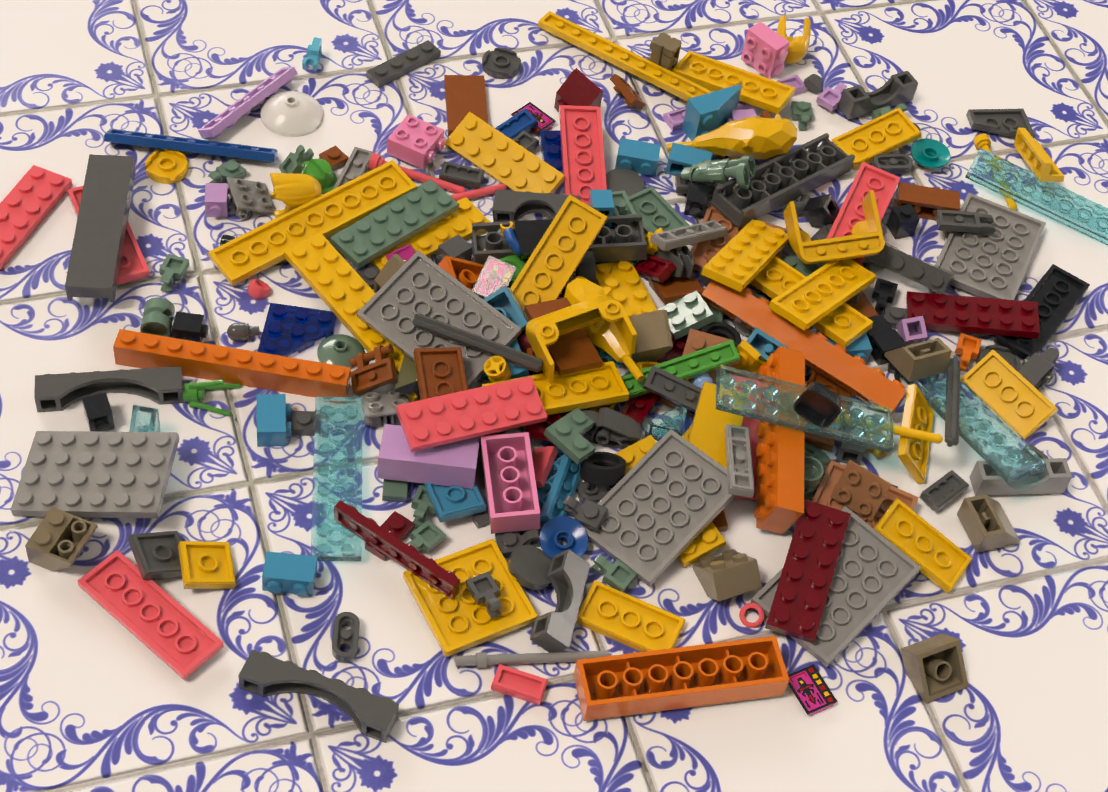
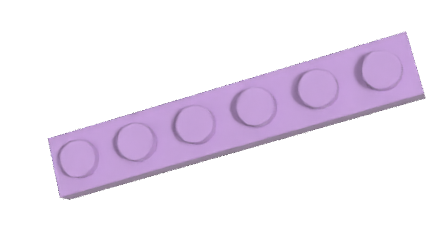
M295 67L279 69L198 130L202 138L211 137V139L219 137L222 134V130L235 125L238 118L248 115L251 112L250 109L263 104L266 97L272 96L279 91L278 88L291 83L292 78L298 74Z

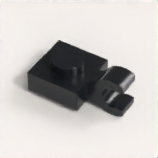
M877 278L871 298L877 299L874 309L878 314L883 313L886 302L893 303L898 284L881 278Z

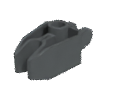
M687 246L674 248L670 251H662L658 248V251L655 253L657 257L672 261L676 266V269L670 276L681 277L682 275L683 277L691 278L694 256Z
M1051 347L1042 354L1035 352L1031 357L1028 356L1023 361L1018 372L1038 390L1053 379L1055 374L1052 372L1056 359L1059 356L1058 350Z
M607 407L600 408L599 412L589 411L588 409L582 410L584 414L594 421L592 429L586 432L591 435L590 440L594 444L624 449L640 441L642 427L634 419Z

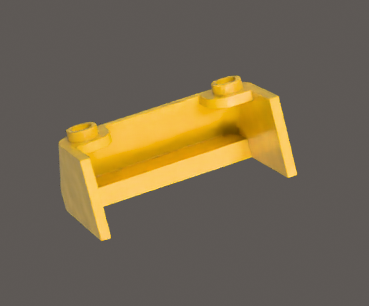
M870 190L862 200L865 221L857 222L852 227L851 235L811 241L810 235L807 232L799 229L794 201L789 202L783 214L789 244L803 263L811 265L879 254L884 248L885 241L874 190Z
M597 296L537 317L527 323L526 336L536 357L543 360L542 369L549 384L554 382L555 363L547 346L554 344L559 336L603 320L614 322L630 354L635 353L637 333L620 302L605 296Z

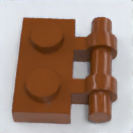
M391 344L386 346L379 345L373 351L358 353L356 357L349 360L352 368H358L351 371L350 374L354 394L361 395L398 381L394 359L386 358L388 354L394 352Z

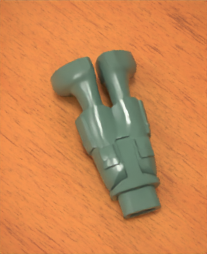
M743 156L733 160L729 158L716 161L703 160L698 164H693L691 167H685L681 173V179L690 180L691 183L723 184L729 181V178H735L741 189H748L750 177H754L756 173V164L752 156Z

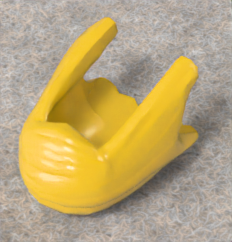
M786 15L780 17L776 33L789 41L785 63H798L807 54L811 35V21L809 18L804 19L803 36H795L793 38L786 36Z
M270 173L274 192L270 193L271 199L282 201L286 205L285 209L274 211L275 218L321 196V185L311 175Z

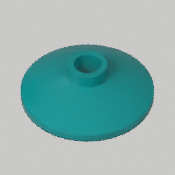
M929 138L915 141L910 150L913 159L920 165L928 168L944 167L948 164L951 157L949 149L943 143Z

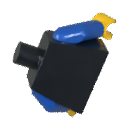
M553 219L514 221V229L512 221L509 222L510 226L508 227L502 226L501 223V235L505 237L506 243L516 255H520L521 260L525 261L529 259Z

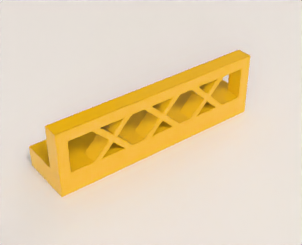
M1017 128L1014 147L1040 182H1063L1065 176L1039 142L1033 139L1026 128Z

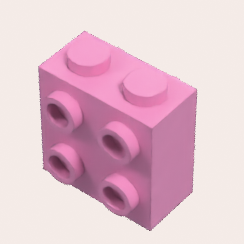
M760 21L747 30L741 60L766 78L771 79L776 75H780L784 69L789 41Z
M408 114L387 138V154L424 169L428 163H432L435 154L444 148L446 142L444 139V129Z

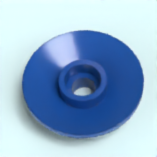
M559 516L550 519L543 525L539 535V543L542 551L550 559H552V556L567 549L581 557L588 546V535L580 522L571 517ZM564 540L567 545L562 546L558 541Z

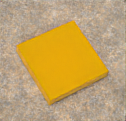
M179 542L178 551L184 589L235 588L236 581L229 542Z

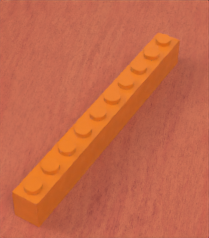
M711 280L702 292V298L707 304L752 332L755 328H758L790 349L804 352L805 365L890 418L906 397L907 390L904 389L905 386L895 379L893 381L885 377L883 371L875 367L873 369L868 367L862 358L858 356L852 357L847 354V350L841 345L829 343L827 337L819 332L815 334L808 329L804 331L796 327L793 323L769 309V301L762 297L758 299L753 296L752 291L747 287L739 292L715 280Z
M119 329L113 345L115 364L141 369L181 366L182 376L212 381L224 380V383H240L242 386L346 403L350 388L351 367Z

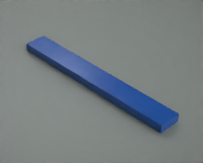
M109 129L104 134V142L275 162L278 150L273 148Z

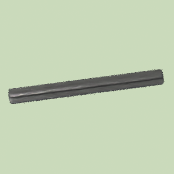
M417 313L413 319L415 327L489 355L501 356L505 361L534 372H540L543 366L542 359L423 314Z
M957 356L950 358L946 376L944 441L948 447L957 446L959 443L961 362Z

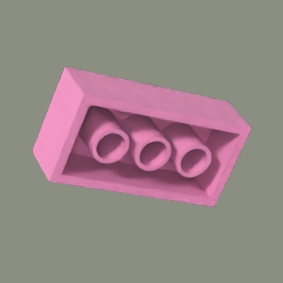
M529 432L481 436V457L491 534L540 529V508Z

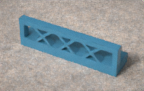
M557 446L555 447L558 453L544 487L537 488L539 508L543 507L540 513V522L545 523L552 518L567 515V512L564 511L565 505H563V502L567 496H574L580 479L581 463L577 465ZM563 453V455L559 459H557L558 454ZM550 488V491L543 496V494Z

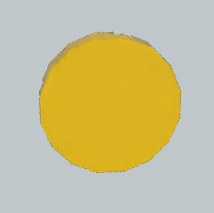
M164 149L162 152L157 150L150 154L145 161L146 174L157 183L173 184L179 182L187 176L189 171L186 156L178 150Z

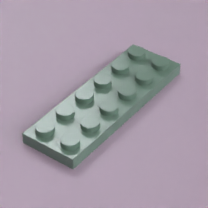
M430 179L416 189L402 195L331 236L330 243L359 269L459 210V203Z

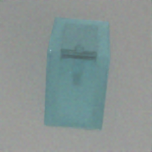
M133 405L129 432H160L158 409Z
M678 406L649 420L645 436L652 435L655 440L659 441L672 429L682 437L687 409Z

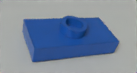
M525 108L495 129L513 139L523 130L529 132L538 126V120Z

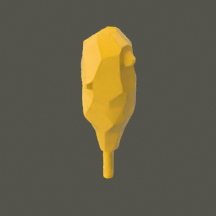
M776 114L774 118L753 116L730 121L715 130L695 137L693 141L677 142V144L713 152L712 154L729 156L731 160L743 156H752L754 159L766 160L776 155L788 153L797 140L798 134L797 128L789 119L782 118L780 114ZM667 143V151H671L673 143Z
M580 276L566 284L563 298H567L570 305L597 296L614 299L612 297L613 290L610 287L603 288ZM603 320L583 327L596 349L606 352L617 362L624 363L637 382H642L645 379L644 374L631 358L632 354H630L614 322Z

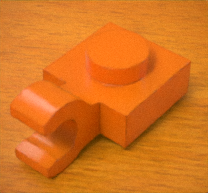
M960 333L955 353L961 355L959 359L961 362L960 370L966 371L970 359L976 360L982 339Z

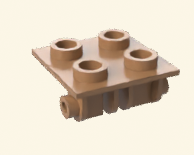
M849 460L831 498L872 522L876 513L883 505L882 501L891 483Z

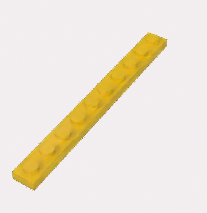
M551 11L538 21L539 28L687 102L690 98L712 92Z

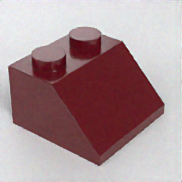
M576 68L556 92L554 108L559 112L560 105L601 107L603 91Z

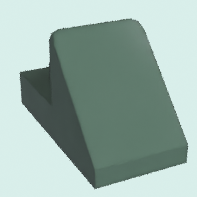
M625 190L612 192L615 207L613 216L636 214Z

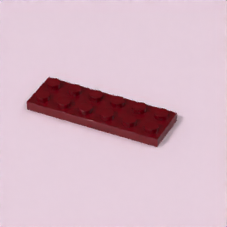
M909 291L906 294L907 319L923 316L925 327L929 330L1039 338L1038 302Z
M804 499V514L796 523L765 625L766 629L814 643L851 513Z

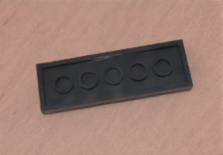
M1052 264L1024 300L1038 302L1039 338L996 335L993 342L1007 347L1011 350V353L1016 354L1023 360L1028 356L1031 357L1035 352L1040 353L1086 293L1090 284Z

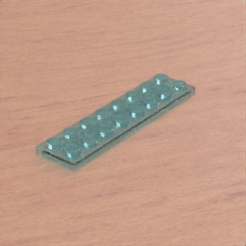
M982 148L979 149L965 178L1108 246V208L1053 182H1040L1035 174L1027 169L1017 166Z
M721 364L717 368V410L890 453L894 449L892 409L840 396V414L831 425L821 428L794 411L793 406L802 392L807 389L806 386Z
M898 371L899 376L908 385L916 384L928 401V405L945 421L947 371L911 382ZM960 381L959 436L1007 483L1045 471L1047 464Z
M315 397L311 556H317V561H361L362 539L334 521V506L341 500L347 505L354 506L362 514L363 398Z

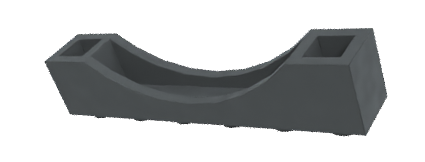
M169 366L164 368L35 375L34 399L37 412L63 411L70 405L82 400L83 397L104 392L106 394L127 393L150 399L159 405L184 403L181 366Z
M252 650L238 675L240 689L261 697L284 693H299L322 698L345 712L356 724L361 734L384 743L387 742L398 718L399 704L395 703L391 698L379 697L371 694L364 688L349 686L340 679H330L322 676L316 670H306L298 667L291 661H282L274 658L267 652Z

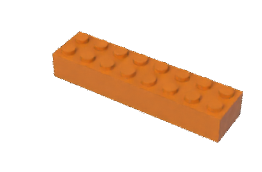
M779 346L774 353L770 354L765 364L759 367L757 377L760 378V386L757 390L759 406L756 414L759 417V425L756 429V436H758L756 448L758 465L755 470V476L757 477V486L755 488L757 506L754 511V517L756 518V528L783 534L804 514L805 418L797 414L793 406L802 392L805 391V353Z
M776 636L580 659L576 661L573 674L584 721L783 696L789 683V677Z

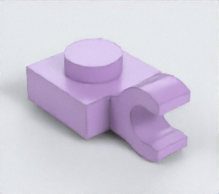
M840 82L834 89L827 87L817 97L816 103L833 112L838 107L843 89H846L847 85Z

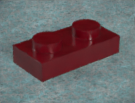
M647 254V260H641L635 269L638 275L663 283V281L670 277L676 266L672 261Z
M394 511L380 527L386 531L393 532L398 539L403 541L414 529V523ZM365 542V549L383 561L388 558V556Z

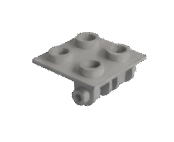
M226 178L228 194L231 197L230 200L238 218L246 219L250 211L274 214L276 210L265 183L240 178Z
M393 389L385 393L368 392L365 395H359V400L365 414V426L370 428L382 426L381 416L383 425L387 424L386 416L388 415L391 425H394V416L395 424H401L396 407L400 404L409 403L408 397L405 394L395 392Z

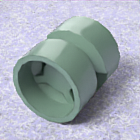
M158 297L147 300L140 332L169 337L175 313L173 303Z
M804 456V499L806 500L814 497L824 473L822 463L811 456Z

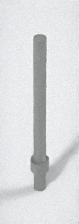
M579 651L495 655L478 652L475 655L455 656V666L487 668V665L576 662L580 659L609 656V652Z

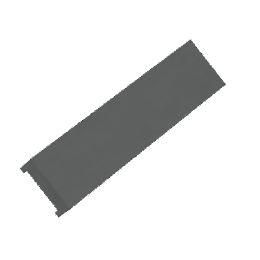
M825 133L788 151L786 154H782L756 167L755 176L750 178L748 189H741L738 185L733 189L737 184L735 178L715 187L710 204L735 226L740 228L748 224L752 219L756 220L848 173L851 170L855 155L851 154L848 156L828 139L829 134Z
M89 154L65 282L68 301H72L73 297L109 298L110 302H115L136 173L134 156Z
M642 214L608 216L605 224L588 249V251L594 253L595 263L647 260V242L642 224ZM510 221L472 223L473 262L484 265L489 255L497 259L516 255L506 243L505 237L497 232L500 229L501 223L502 226L508 227L510 226ZM629 221L638 222V225L632 228L626 224ZM615 222L617 226L610 229L605 224ZM485 229L488 231V234L479 236L476 235V231Z

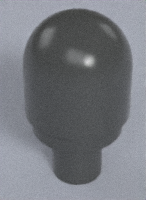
M245 322L233 323L228 327L227 335L233 341H246V339H250V336L260 335L259 326L249 327V323Z

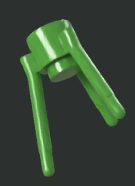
M224 380L184 383L183 401L189 402V407H198L231 416L229 411L206 405L199 401L204 400L206 390L240 388L242 385L240 383L224 384Z

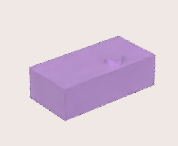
M384 424L378 456L377 478L473 489L480 436L410 452L402 426Z

